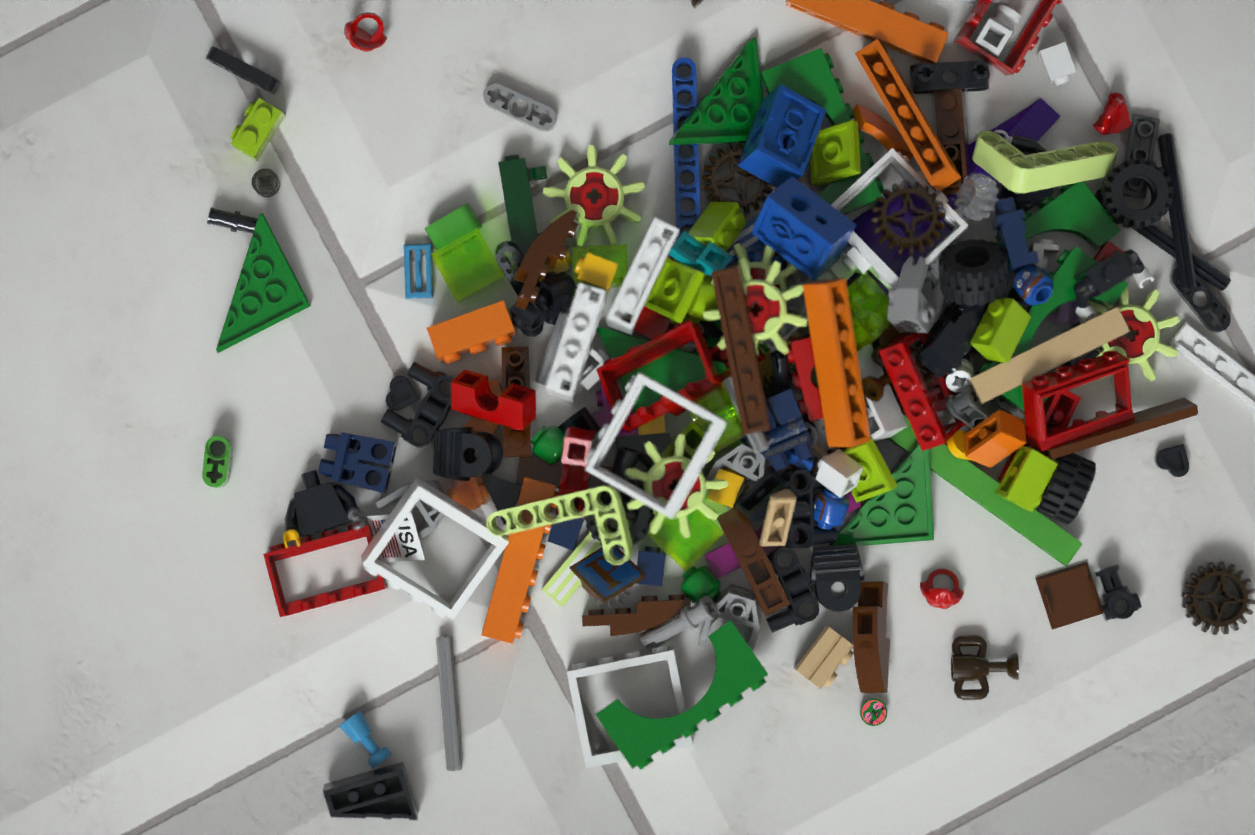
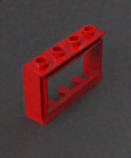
M977 0L953 42L961 45L982 60L987 61L988 64L1004 73L1005 76L1017 74L1026 62L1023 58L1027 51H1031L1038 43L1039 36L1037 35L1042 27L1045 28L1051 21L1053 8L1063 0H1040L1003 63L969 41L993 0Z
M683 321L682 324L678 323L674 326L673 330L653 336L650 339L651 341L644 345H636L629 348L626 354L610 358L603 363L604 365L596 369L610 408L613 411L618 400L623 401L616 383L617 379L695 341L706 369L707 377L696 383L686 384L685 388L677 393L693 400L723 385L701 332V327L692 321ZM663 396L660 398V401L648 407H641L637 409L636 413L628 415L621 429L630 432L681 405Z
M902 332L879 350V353L920 448L924 451L947 443L946 441L966 424L954 417L955 422L945 426L942 425L937 411L940 412L948 409L946 398L952 394L956 395V393L951 391L946 385L947 374L938 379L932 373L934 380L929 387L939 384L945 396L933 404L908 347L918 338L923 345L930 332Z
M1106 351L1101 356L1092 359H1082L1078 364L1069 367H1059L1055 372L1046 375H1036L1031 380L1023 382L1022 393L1028 443L1044 451L1135 419L1132 411L1128 368L1130 359L1117 351ZM1112 374L1114 375L1115 411L1110 413L1097 411L1095 413L1096 417L1087 421L1074 419L1072 421L1073 426L1064 429L1052 427L1049 429V434L1046 435L1043 398Z
M355 523L348 525V531L338 533L337 529L321 533L322 538L313 541L311 536L300 538V547H297L296 544L285 548L284 543L268 547L270 552L263 555L280 617L388 589L385 578L378 574L377 579L289 603L285 601L275 561L364 537L367 538L369 545L373 539L370 525L355 530L353 525L359 524Z

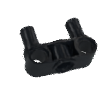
M962 61L911 65V91L913 94H934L935 91L962 89L963 92L988 90L990 75L988 62ZM947 71L954 73L956 82L952 84L946 83L942 77L943 73Z
M414 361L407 375L427 386L429 393L421 402L414 419L410 418L408 420L387 409L381 419V423L400 433V437L404 441L415 447L424 448L432 442L435 430L440 429L451 410V394L442 395L439 391V386L443 381H452L454 378L442 371H436L435 373ZM417 428H424L427 431V438L422 443H417L413 439V432Z
M803 469L784 471L781 476L789 481V489L797 497L785 546L803 549L812 547L814 544L836 543L838 536L836 528L827 530L813 527V490L825 489V486L816 480L817 473H813V471L808 472ZM795 475L799 478V485L796 488L793 485ZM795 530H798L800 535L797 542L793 538Z
M786 547L768 553L767 557L790 603L787 606L788 609L766 618L771 632L774 633L793 624L801 626L813 621L819 614V605L796 553ZM781 552H787L792 557L790 566L786 568L779 566L777 563V556ZM803 602H810L814 607V612L810 617H803L799 613V606Z

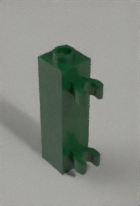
M510 155L503 157L504 161L498 162L511 241L518 245L525 256L532 243L541 234L537 232L529 181L548 179L546 166L527 169L525 158H519V155Z

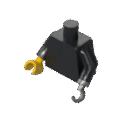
M317 470L301 474L305 490L294 493V498L289 501L285 515L283 541L286 548H288V542L291 540H296L297 547H300L299 535L300 537H305L352 521H361L358 525H353V529L358 530L365 526L366 519L364 516H361V511L353 495L341 485H334L332 482L321 485Z

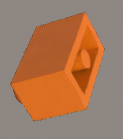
M1000 409L964 434L965 457L989 468L1026 444L1025 420Z

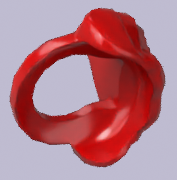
M361 13L353 21L345 24V37L355 49L369 52L381 47L387 40V36L383 33V20L375 13ZM372 18L378 23V29L371 35L364 29L357 27L360 20Z
M1121 93L1109 94L1108 104H1106L1103 113L1093 124V127L1101 135L1118 134L1132 125L1125 104V98Z
M948 569L934 570L929 574L926 581L920 582V591L926 598L927 603L932 607L948 609L952 605L954 606L956 603H959L964 595V591L959 587L957 576ZM940 574L949 576L953 581V589L949 591L946 588H934V577Z

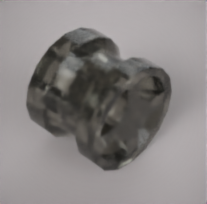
M263 168L254 173L252 187L260 196L270 198L279 192L281 182L274 171Z

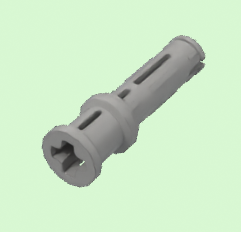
M704 596L697 604L691 607H683L677 616L643 632L640 636L643 645L647 646V649H651L683 630H694L703 621L715 619L718 615L716 605L711 598Z

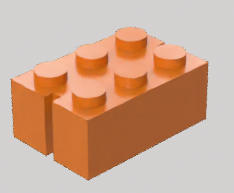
M504 300L426 328L437 359L440 362L444 361L446 365L462 360L460 355L468 352L472 356L487 351L486 346L496 343L497 346L508 344L513 341L512 337L516 336Z

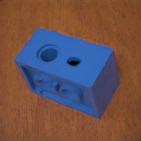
M780 84L761 101L737 166L776 188L791 176L798 180L804 175L826 109Z
M791 176L767 197L751 233L813 281H816L839 261L856 224Z

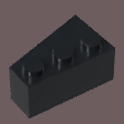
M956 301L949 304L943 310L915 357L938 379L947 373L951 375L956 372L962 364L961 359L972 347L970 342L990 303L967 306V304H956Z
M404 762L324 784L323 793L331 817H376L418 820V809Z

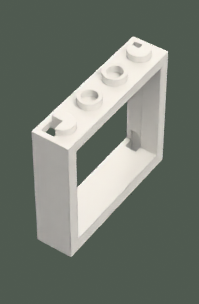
M891 148L831 206L841 212L889 166L907 181L911 187H913L914 182L919 183L917 190L920 191L925 186H928L927 195L930 196L934 192L938 195L933 203H943V207L937 211L946 213L943 220L953 229L944 240L924 257L928 267L941 255L944 249H947V246L953 244L966 232L969 225L962 216V212L958 209L954 211L947 204V197L941 191H934L928 185L929 182L925 175L919 170L916 172L909 165L910 160L906 155L903 156L900 152L897 153ZM853 231L847 245L854 246L870 264L871 267L868 270L888 290L896 289L899 277Z
M656 218L653 219L607 316V326L626 335L633 336L637 318L667 256L670 257L668 254L670 249L678 240V228Z
M579 283L546 385V391L549 395L574 402L582 378L581 375L584 372L589 356L588 352L591 350L606 303V291ZM566 385L571 387L570 391L565 390L564 386Z
M638 373L637 377L633 375L630 382L627 383L625 390L628 393L623 401L619 399L612 411L615 417L611 424H605L598 436L601 442L597 449L592 448L589 452V456L585 461L588 463V466L585 470L670 519H674L729 421L644 373ZM645 385L712 422L668 504L601 467Z
M416 477L361 554L364 569L373 576L381 575L387 579L386 582L394 589L400 590L402 588L417 603L422 604L425 602L430 605L432 611L443 618L447 616L454 620L505 549L509 540L507 535L495 536L491 534L487 529V520ZM419 499L492 544L450 603L377 559Z
M666 645L651 648L652 654L641 656V651L624 654L625 659L615 661L614 656L598 659V665L588 667L587 662L571 665L572 670L567 671V677L586 768L625 761L626 759L619 749L592 755L577 678L667 660L679 715L685 712L686 708L673 649L668 650ZM691 735L686 739L684 736L676 738L674 740L676 746L667 752L693 747Z

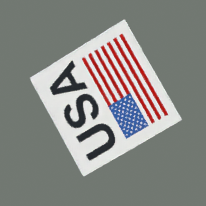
M412 513L407 515L380 553L379 558L381 562L425 560ZM390 514L367 516L373 538Z

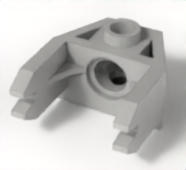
M909 257L902 266L896 289H889L887 319L898 332L928 333L940 316L945 296L941 293L940 281H938L935 289L934 283L931 280L923 286L928 269L923 257L918 259L916 265L915 259Z
M733 436L723 446L714 449L715 455L702 470L705 480L708 481L714 479L722 466H727L748 477V484L741 493L740 499L764 477L765 458L762 452L756 454L751 444Z
M438 480L424 481L447 495ZM413 482L404 484L377 501L375 504L378 509L403 496ZM421 499L417 501L416 505L426 521L422 529L417 532L419 540L435 531L445 515Z
M730 584L714 601L718 615L713 620H705L698 645L705 646L712 623L720 617L748 626L750 637L747 644L753 651L761 627L759 603L753 590Z

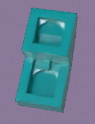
M686 231L682 233L668 253L681 263L712 276V271L725 269L732 259L731 255L711 241L705 246Z

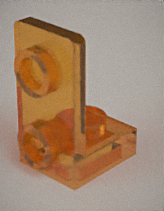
M477 478L447 490L451 499L469 510L487 505L485 499L490 498L484 482L479 483Z

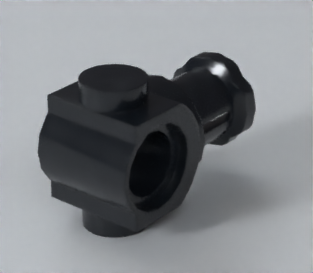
M551 271L545 275L544 280H541L539 292L549 303L547 306L549 308V315L545 320L548 324H556L560 311L571 308L576 295V284L565 271L558 274L555 271Z
M538 293L535 302L529 301L525 310L514 304L510 308L511 316H513L510 318L511 322L525 336H538L543 331V322L549 315L548 301L543 295Z
M1118 564L1095 572L1096 577H1100L1105 593L1102 594L1104 603L1100 606L1105 621L1115 618L1127 619L1132 616L1134 611L1142 608L1137 593L1131 594L1128 586H1123L1117 571L1119 569ZM1119 599H1123L1127 603V610L1121 615L1114 608L1116 601Z

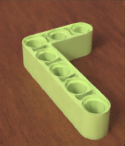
M981 131L977 136L972 160L1009 190L1016 193H1028L1107 177L1108 173L1114 168L1118 147L1110 142L1098 141L1024 155L999 134L992 131Z
M602 485L502 509L492 513L486 522L487 529L491 534L503 536L595 514L607 561L614 565H620L630 560L634 553L621 494L612 485ZM603 490L608 491L612 496L610 505L602 503L600 499ZM576 497L584 499L586 507L583 511L575 508L574 500ZM550 503L558 506L559 515L557 517H552L549 514L548 506ZM524 509L532 512L533 520L530 524L522 519ZM498 516H503L506 519L507 526L505 530L497 527L496 519ZM609 517L615 518L618 521L619 527L616 532L610 531L607 527ZM616 544L624 547V558L620 559L614 555L613 548Z

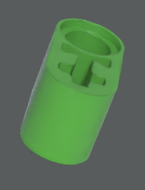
M468 203L433 222L425 228V231L439 253L476 233L482 228V225Z
M222 436L211 437L205 445L202 478L206 485L213 488L224 487L230 479L233 447L231 442ZM217 441L224 442L226 450L221 456H215L212 451V447ZM211 459L225 461L224 465L218 464V472L222 473L223 476L222 479H217L216 483H214L213 478H210V473L216 471V464L211 463Z

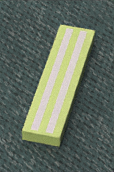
M612 517L608 518L607 523L611 527L618 529V521ZM627 520L629 527L632 525V523ZM589 532L541 589L562 607L581 586V580L569 567L603 547L600 545V541L594 540L591 537V532Z

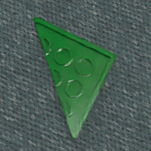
M751 38L746 42L670 139L669 145L740 143L747 141L760 103L763 100L757 38Z
M263 213L259 214L216 348L217 353L311 306Z
M602 327L597 329L609 358L620 357L626 354L629 348L649 342ZM676 349L619 378L626 395L628 393L625 390L627 383L630 382L633 375L637 377L638 373H644L678 392L684 389L686 384L696 383L706 378L707 372L700 356ZM713 360L718 375L729 369L726 364ZM645 385L632 408L633 412L636 413L637 409L644 406L648 407L660 401V398L664 395Z
M918 443L891 473L898 486L891 491L867 499L837 532V542L829 543V546L847 544L869 546L934 540L929 449L922 451Z

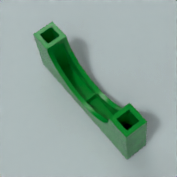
M822 48L764 70L760 74L768 95L782 84L826 109L825 116L832 126L854 118L850 104H844L841 94L844 93L839 78L834 79L830 70L834 68L829 53L824 54ZM859 127L861 173L831 182L823 191L817 194L830 205L874 165L869 152L864 153L861 146L864 143V138ZM876 178L840 213L847 215L876 203L877 197H882L881 194L884 190L880 178Z
M1084 181L1064 185L1060 188L1061 195L1055 199L1052 196L1046 198L1038 204L1040 207L1038 212L1034 215L1027 212L1023 219L1026 225L1024 234L1026 241L1047 232H1066L1083 238L1095 250L1121 231ZM996 235V236H995V238H996V240H997L996 245H999L998 239H997V235Z
M1076 246L1070 249V251L1065 249L1056 261L1060 264L1054 273L1051 271L1047 273L1054 283L1052 295L1043 304L1029 305L1027 307L1028 310L1026 312L1031 316V319L1011 358L1031 349L1038 326L1053 309L1064 303L1076 301L1073 290L1076 281L1073 277L1096 263V260ZM1122 281L1102 295L1090 299V301L1109 309L1114 306L1129 284ZM986 359L977 372L979 374L1003 362L988 361ZM1022 385L999 395L1000 398L1025 415ZM1048 397L1043 398V404L1045 403Z
M731 620L708 635L715 652V674L706 694L692 708L673 717L648 718L630 711L619 699H616L595 714L632 769L636 766L640 770L654 761L651 757L659 750L662 754L666 753L676 746L674 742L676 738L683 734L686 739L699 730L696 725L702 720L706 719L709 723L722 714L719 709L728 703L730 707L734 706L744 699L741 693L748 688H751L754 692L766 683L764 677L769 674Z

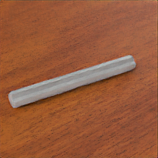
M440 636L436 638L446 769L447 771H459L462 769L453 643L451 636Z

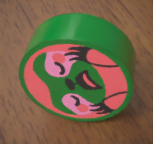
M868 699L860 707V717L866 724L878 726L887 717V707L878 699Z

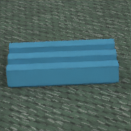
M431 244L404 245L405 299L433 298ZM410 250H415L416 293H411ZM421 250H425L427 292H422Z

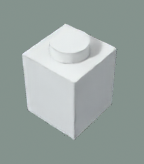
M989 18L974 44L997 59L1012 31Z
M1066 42L1039 51L1037 57L1047 85L1055 83L1056 87L1072 81L1070 77L1074 76L1076 69Z
M837 449L830 455L826 454L820 459L816 480L841 498L857 487L863 466L840 449Z

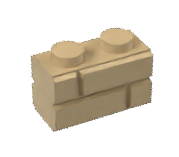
M826 625L794 669L820 689L824 685L829 687L838 675L834 672L838 665L841 663L845 666L854 654L850 650L853 644Z

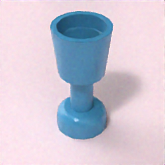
M361 710L339 726L355 744L360 741L370 753L371 757L368 759V763L372 769L392 755L386 747L379 749L369 736L372 729Z

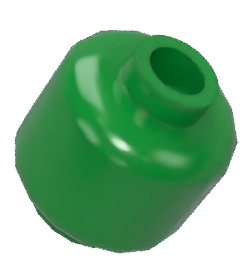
M555 425L543 426L531 441L533 453L548 465H554L558 460L562 462L566 433Z
M692 566L682 575L684 581L681 584V590L691 599L694 605L704 596H708L713 602L720 596L721 582L707 566L699 568Z

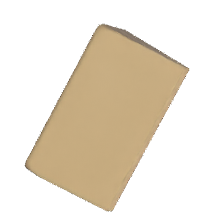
M784 489L770 496L759 543L760 546L786 545L797 498L790 489Z

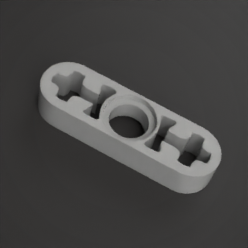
M498 83L490 84L485 88L483 97L488 107L542 132L550 131L555 127L557 117L551 107ZM496 90H500V96L507 100L509 94L513 95L509 100L508 109L503 108L505 106L503 101L496 100L495 103H492L489 93H495ZM518 100H523L528 105V110L523 115H517L512 110L513 104ZM533 105L538 107L535 113L544 115L545 112H548L552 122H546L543 126L540 125V119L532 116V121L528 120L527 118L532 113Z

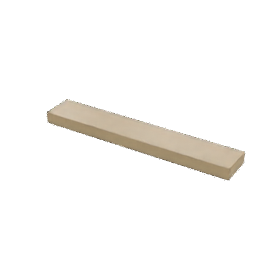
M1116 307L1011 358L1008 363H1001L969 380L981 404L1022 385L1023 382L1031 380L1032 377L1055 369L1130 332L1119 308Z

